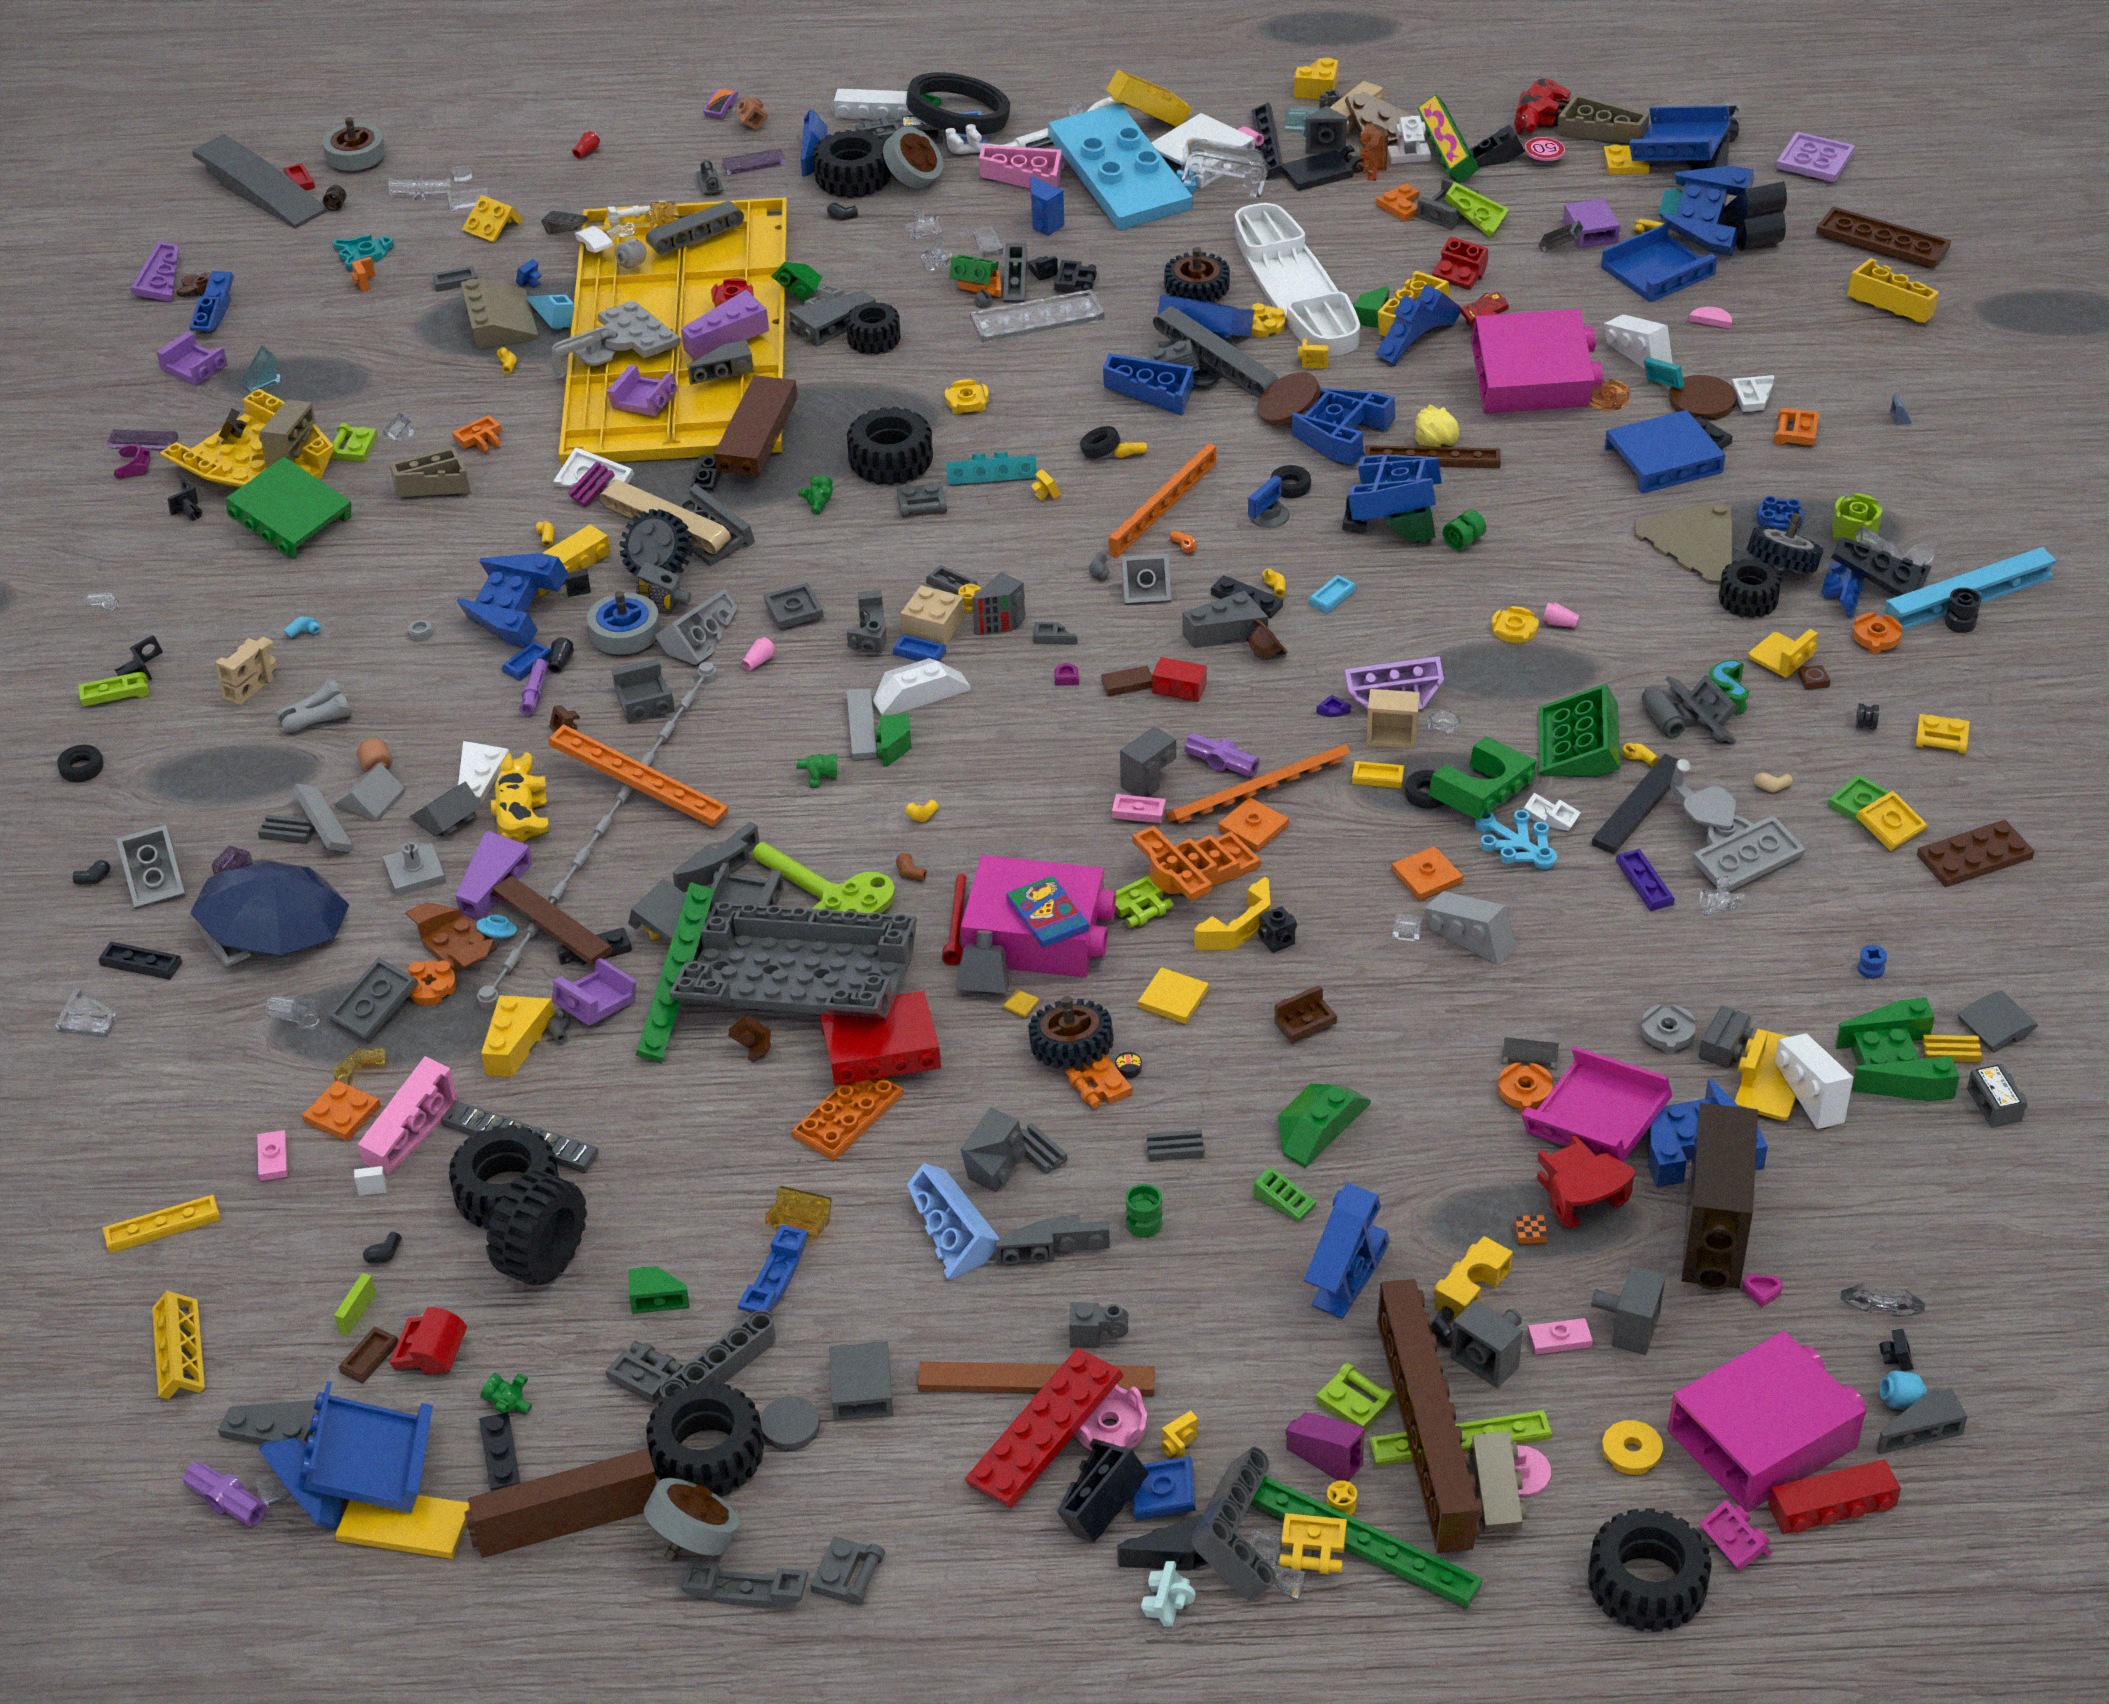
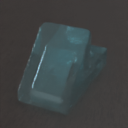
M1286 107L1285 128L1304 129L1303 137H1306V117L1320 110V108Z

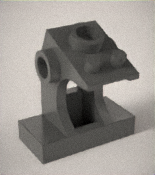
M881 590L858 592L860 628L847 630L848 647H851L853 650L862 649L868 652L882 653L887 642Z

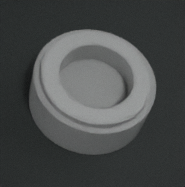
M426 620L412 622L408 626L409 637L414 641L429 639L433 633L431 623Z

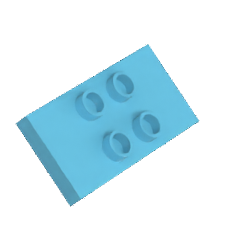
M1116 103L1048 122V137L1057 149L1062 150L1063 157L1118 230L1192 209L1193 196L1121 104Z

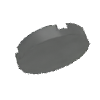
M787 1396L773 1401L762 1412L760 1420L763 1438L780 1450L803 1448L809 1444V1440L817 1436L820 1427L817 1408L810 1401L801 1397Z

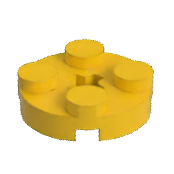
M1261 303L1252 305V310H1255L1251 330L1252 336L1266 338L1269 337L1270 333L1275 332L1276 336L1283 332L1286 318L1282 308L1264 306Z
M965 379L955 381L949 390L948 387L945 390L946 405L951 408V412L954 414L973 411L982 412L986 409V404L989 401L987 386L983 383L982 386L977 385L976 380Z

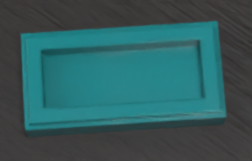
M1651 357L1644 360L1647 380L1677 389L1684 386L1681 366Z

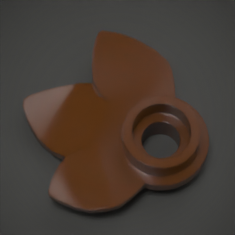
M205 272L200 276L192 274L182 278L181 282L184 286L178 289L176 294H189L196 290L199 294H204L211 273Z

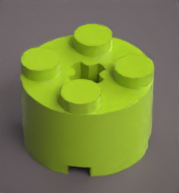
M1855 493L1849 498H1845V496L1840 497L1836 501L1832 522L1833 538L1839 541L1842 537L1869 545V542L1878 536L1882 506L1879 507L1877 505L1878 501L1875 498L1865 494Z

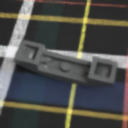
M688 1561L681 1590L688 1594L723 1604L748 1607L780 1606L802 1600L808 1571L777 1568L776 1575L720 1571L717 1563Z

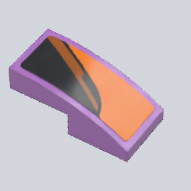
M719 88L703 110L705 116L723 119L727 109H732L739 94L738 91Z

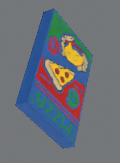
M1053 875L1006 893L1007 901L1042 948L1089 931L1088 921Z

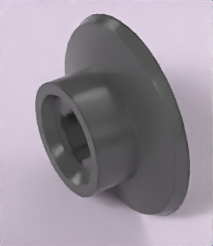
M1276 500L1255 519L1249 517V519L1259 527L1275 528L1284 525L1289 520L1290 514L1287 508L1281 505L1279 500Z

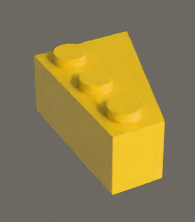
M499 995L481 1052L486 1076L513 1077L529 1056V1050L534 1043H539L543 1038L542 1033L548 1027V1021L554 1015L552 998Z

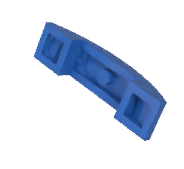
M781 1224L771 1243V1253L754 1285H748L738 1304L739 1310L751 1313L759 1310L772 1311L783 1296L794 1275L808 1237L807 1230Z

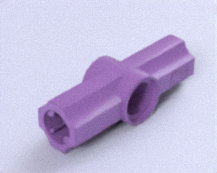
M1191 733L1185 744L1184 752L1207 760L1208 765L1216 771H1223L1227 768L1253 778L1260 765V758L1237 750L1235 744L1227 739H1221L1219 742Z
M193 1462L186 1469L185 1476L183 1477L184 1485L204 1497L207 1504L219 1514L227 1512L248 1527L251 1525L256 1526L263 1520L264 1513L267 1510L266 1504L247 1492L241 1482L233 1475L226 1474L223 1476L203 1462Z

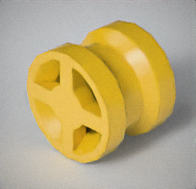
M966 584L959 588L958 595L963 596L964 612L973 613L972 597L981 590L978 585Z
M1347 1481L1333 1482L1327 1489L1326 1505L1352 1517L1357 1509V1489Z

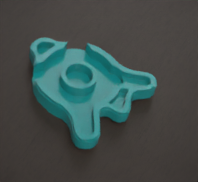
M362 235L353 239H335L333 241V248L340 250L338 253L339 259L345 261V267L348 270H353L351 262L371 257L374 263L383 259L394 246L393 239L388 236H379V240L372 239L371 235Z

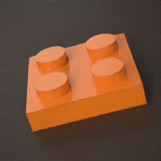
M336 1080L304 1112L302 1117L304 1123L347 1142L381 1105L378 1098Z

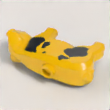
M525 752L522 757L513 759L511 753L506 754L500 764V773L495 783L496 800H491V815H497L498 834L517 842H524L531 837L548 832V817L540 818L533 813V808L546 805L545 776H531L533 757L528 752Z

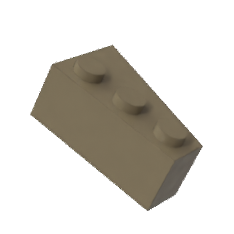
M287 399L260 430L259 440L262 442L266 469L282 457H286L290 461H293L294 458H299L301 452L298 448L301 442H306L315 423L312 402Z
M1510 1432L1473 1435L1470 1457L1471 1460H1474L1475 1465L1474 1478L1482 1503L1481 1520L1484 1533L1521 1530L1523 1520L1527 1519L1525 1501L1519 1500L1518 1490L1523 1489L1521 1471H1515L1514 1460L1518 1459L1516 1441H1511Z

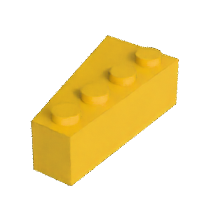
M1117 69L1106 89L1112 95L1111 99L1121 104L1124 102L1125 105L1132 109L1137 108L1141 112L1150 114L1175 127L1182 125L1192 110V107L1170 90Z
M1870 258L1852 272L1847 296L1853 297L1856 301L1873 304L1876 308L1887 309L1896 315H1904L1919 323H1925L1934 316L1939 296L1938 291L1918 281L1910 282L1908 276L1904 274L1896 275L1891 272L1892 268L1886 265L1882 267L1876 265L1877 260Z

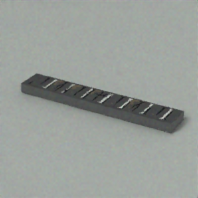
M456 1100L441 1118L443 1126L473 1136H477V1132L483 1129L488 1131L492 1130L493 1126L499 1125L501 1128H505L507 1125H516L519 1129L522 1126L532 1130V1133L537 1132L541 1134L551 1144L557 1164L584 1173L599 1154L598 1147Z

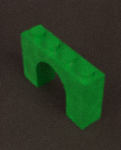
M1486 736L1473 745L1469 766L1494 779L1474 778L1445 765L1432 774L1428 795L1480 820L1534 781L1537 760Z

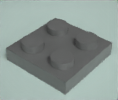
M808 583L764 594V602L779 629L824 617L823 609Z

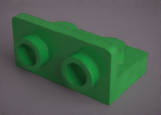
M957 255L951 257L949 277L951 279L988 285L990 284L991 272L998 270L999 261Z

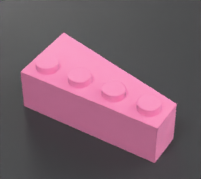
M424 1056L358 1143L362 1163L370 1167L382 1166L384 1174L388 1176L441 1123L443 1115L453 1102L457 1101L449 1067Z

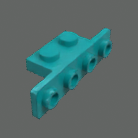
M1008 451L994 452L995 456H986L985 453H974L972 458H967L965 461L946 463L947 482L949 485L1036 478V456L1013 457L1012 454L1008 455Z

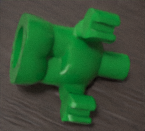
M823 475L811 477L810 491L808 488H799L798 496L805 498L812 505L811 512L813 514H820L821 507L827 504L832 496V480Z
M816 754L809 756L807 759H797L796 769H807L811 775L809 787L818 788L820 775H827L830 778L837 779V754Z
M494 1372L485 1383L480 1394L482 1400L494 1403V1409L503 1414L518 1410L527 1415L532 1407L531 1403L523 1400L522 1393L528 1377L519 1372L513 1379L512 1384L504 1381L500 1375Z

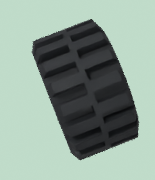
M882 302L863 303L850 309L846 315L847 340L854 350L861 353L865 352V354H879L880 352H887L889 349H893L895 345H898L901 338L899 313L891 305H886Z
M1756 559L1735 560L1732 564L1726 565L1722 571L1719 602L1725 610H1730V613L1738 614L1740 617L1754 618L1755 616L1763 617L1764 614H1770L1772 610L1777 608L1779 601L1781 575H1779L1777 569H1774L1773 565L1766 564L1765 561H1757Z

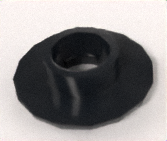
M1199 365L1200 370L1193 372L1194 386L1197 387L1213 385L1219 379V373L1211 366Z

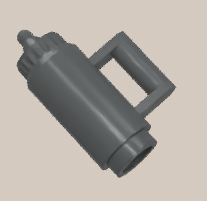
M1656 686L1645 688L1642 694L1644 707L1665 735L1677 737L1683 733L1685 726H1693L1696 723V719L1683 704V701H1671L1665 692Z

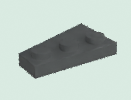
M315 1400L229 1407L218 1432L222 1438L258 1445L265 1441L291 1438L307 1441L309 1435L313 1433L309 1431L313 1414H318L319 1411L314 1410Z

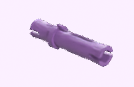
M537 659L533 662L527 687L522 692L523 700L519 710L526 716H531V713L534 714L536 704L541 699V687L548 669V663L543 659Z

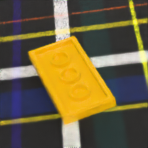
M417 1495L412 1512L408 1513L349 1500L335 1536L339 1542L453 1559L467 1524L464 1512L469 1511L470 1507L467 1502Z

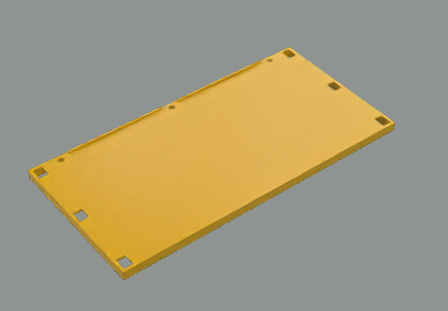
M787 197L730 201L744 214V220L739 226L663 255L658 254L647 244L646 235L650 230L678 220V216H688L726 201L666 204L669 208V215L646 214L640 215L639 218H634V216L619 218L618 226L614 227L610 226L607 208L583 209L581 230L589 228V222L604 221V226L595 227L602 230L611 239L614 246L594 253L587 251L586 244L580 242L571 337L602 327L603 324L598 321V313L606 311L608 308L623 305L629 301H635L661 323L671 327L672 331L680 337L681 345L643 358L634 349L616 351L611 361L595 366L586 364L573 352L569 353L559 447L560 465L565 464L575 447L613 462L700 457V455L714 456V452L753 376L784 378L786 288L774 280L771 275L783 262H787ZM616 207L617 210L632 208V207ZM782 210V215L767 216V211ZM629 239H638L646 247V259L642 264L633 268H624L616 259V247L619 243ZM730 278L746 280L747 285L751 284L753 286L754 297L767 309L769 331L747 339L752 353L754 372L690 385L687 365L695 360L684 351L681 328L715 308L711 297V289L715 284L719 286L723 284V280ZM629 365L637 366L641 377L662 380L668 372L673 373L678 390L656 416L612 408L607 390ZM783 429L771 453L782 452Z

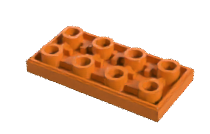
M885 1078L841 1084L791 1131L792 1137L835 1161L904 1095L903 1088Z

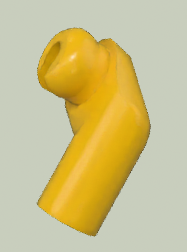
M502 347L497 351V356L503 363L502 372L509 375L516 365L517 358L511 351Z
M549 521L537 522L536 531L538 534H542L541 544L546 547L552 546L554 526Z
M1271 568L1265 569L1262 573L1264 582L1274 588L1275 596L1283 598L1286 595V580L1284 576L1274 572Z
M1626 743L1622 748L1623 755L1627 759L1643 760L1651 767H1654L1660 760L1656 754L1643 744Z
M929 800L924 806L909 803L905 808V813L912 820L922 823L926 822L939 809V805L934 800Z

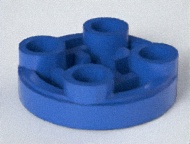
M1767 496L1757 509V522L1763 528L1769 527L1771 529L1777 528L1780 531H1787L1792 513H1797L1802 516L1798 523L1797 529H1799L1804 517L1803 510L1800 507L1801 502L1797 499L1786 500Z

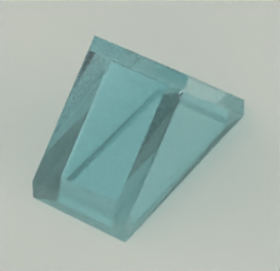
M261 345L241 380V383L252 392L257 389L262 390L281 381L276 355L263 345Z

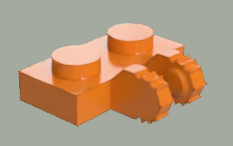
M487 415L453 431L452 437L464 449L476 444L478 450L486 453L489 448L485 439H488L489 443L495 448L499 447L500 440L496 434L502 432L500 423L490 415Z

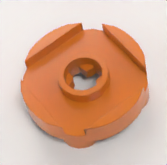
M1866 613L1856 619L1852 637L1860 645L1866 647L1870 653L1878 654L1882 650H1888L1900 644L1902 626L1896 618L1884 614V617L1876 616V613Z
M415 961L409 965V970L406 972L419 982L417 987L408 996L418 1005L438 1004L443 1001L442 997H445L448 993L450 997L456 989L455 973L448 961ZM432 981L430 985H426V982Z
M1514 1063L1504 1068L1500 1073L1498 1095L1503 1101L1512 1107L1518 1108L1522 1113L1526 1107L1532 1109L1539 1108L1553 1090L1551 1074L1538 1064L1530 1063L1529 1066H1520L1521 1063ZM1520 1084H1522V1085H1524V1086H1526V1085L1529 1084V1085H1531V1087H1530V1088H1523V1087H1521Z

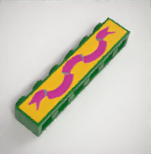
M1435 94L1417 107L1421 122L1425 123V131L1430 136L1429 140L1435 146L1434 149L1439 155L1441 163L1446 168L1445 171L1451 179L1455 177L1461 183L1478 171L1480 168L1450 111L1441 98Z

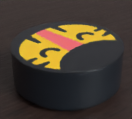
M1123 1052L1116 1057L1115 1066L1124 1078H1133L1142 1071V1059L1134 1052Z

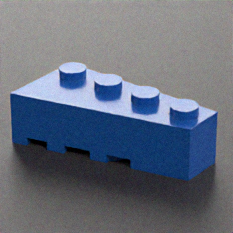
M1112 353L1108 354L1103 366L1105 388L1183 415L1194 387L1192 366Z

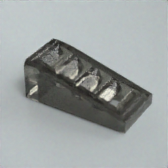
M551 211L541 222L547 234L578 230L587 222L588 218L585 215Z

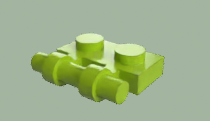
M1149 875L1116 891L1115 913L1120 918L1128 914L1131 915V917L1125 919L1128 928L1136 925L1140 927L1146 924L1147 920L1152 917L1163 916L1174 905L1170 898L1164 901L1160 900L1163 898V890L1152 882ZM1147 905L1150 906L1149 908H1147V909H1145V910H1142V909H1141L1142 907H1145V906H1147Z

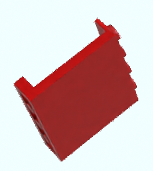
M924 991L896 995L887 1019L820 1014L821 1030L826 1041L834 1086L941 1069L939 1044Z

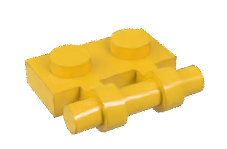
M1285 1513L1282 1547L1293 1548V1554H1280L1279 1566L1290 1567L1292 1571L1301 1572L1302 1569L1319 1570V1574L1327 1575L1330 1572L1342 1573L1343 1560L1331 1559V1552L1344 1553L1347 1519ZM1304 1549L1321 1551L1320 1558L1303 1556Z

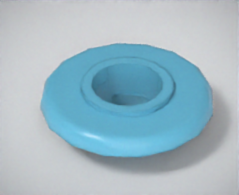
M490 915L487 918L478 920L476 923L477 929L482 934L494 938H509L517 932V927L509 922L506 917L500 915Z

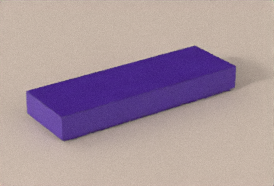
M1640 849L1616 855V863L1650 911L1674 905L1675 898Z

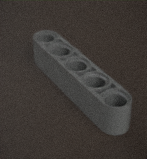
M726 201L650 230L646 235V242L658 254L663 255L739 226L744 220V214L732 202Z
M765 1310L751 1313L668 1378L660 1387L661 1399L665 1396H672V1391L679 1387L685 1389L691 1383L696 1382V1385H702L704 1381H713L714 1385H720V1383L727 1382L775 1343L776 1334L772 1314Z

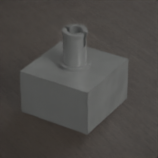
M1631 1266L1621 1296L1599 1291L1598 1289L1594 1290L1591 1307L1616 1313L1612 1346L1643 1355L1647 1354L1661 1312L1666 1279L1665 1274Z
M1474 1300L1453 1321L1450 1358L1498 1389L1519 1368L1523 1330L1517 1326L1522 1323L1521 1315L1514 1309H1508L1501 1317Z

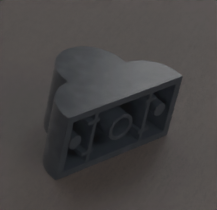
M1785 182L1745 189L1725 206L1720 224L1736 228L1738 236L1736 246L1739 250L1779 243L1784 240L1786 223L1783 211L1787 204Z

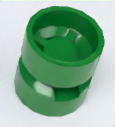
M1469 509L1444 526L1443 537L1452 549L1460 551L1485 534L1486 523L1477 511Z
M1138 1184L1130 1188L1125 1196L1126 1228L1131 1234L1141 1238L1156 1235L1162 1227L1161 1192L1149 1184Z

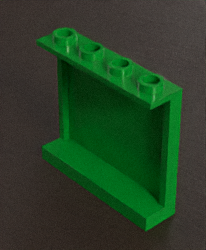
M282 457L226 497V511L231 519L237 520L249 531H253L262 537L265 542L272 544L280 552L287 554L295 560L297 558V547L336 518H340L344 522L351 518V501L286 457Z

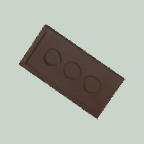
M2005 819L1919 847L1917 856L1946 888L2033 859L2035 851Z

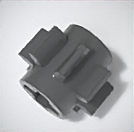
M1326 90L1324 95H1320L1319 108L1325 106L1330 108L1343 96H1339V92L1336 90Z

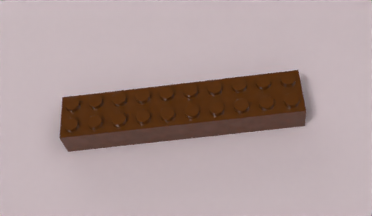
M1416 1279L1381 1282L1377 1325L1436 1552L1473 1550L1475 1537H1478L1480 1534L1478 1517H1482V1503L1480 1498H1475V1478L1473 1474H1469L1467 1469L1469 1468L1467 1450H1462L1461 1447L1462 1431L1460 1426L1455 1425L1454 1403H1449L1448 1400L1450 1395L1448 1380H1443L1442 1378L1443 1362L1441 1357L1436 1356L1435 1334H1430L1429 1312H1424L1423 1309L1425 1307L1424 1293L1422 1290H1418Z

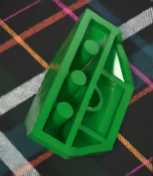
M1311 1083L1278 1115L1283 1156L1306 1168L1371 1104V1100L1349 1087Z

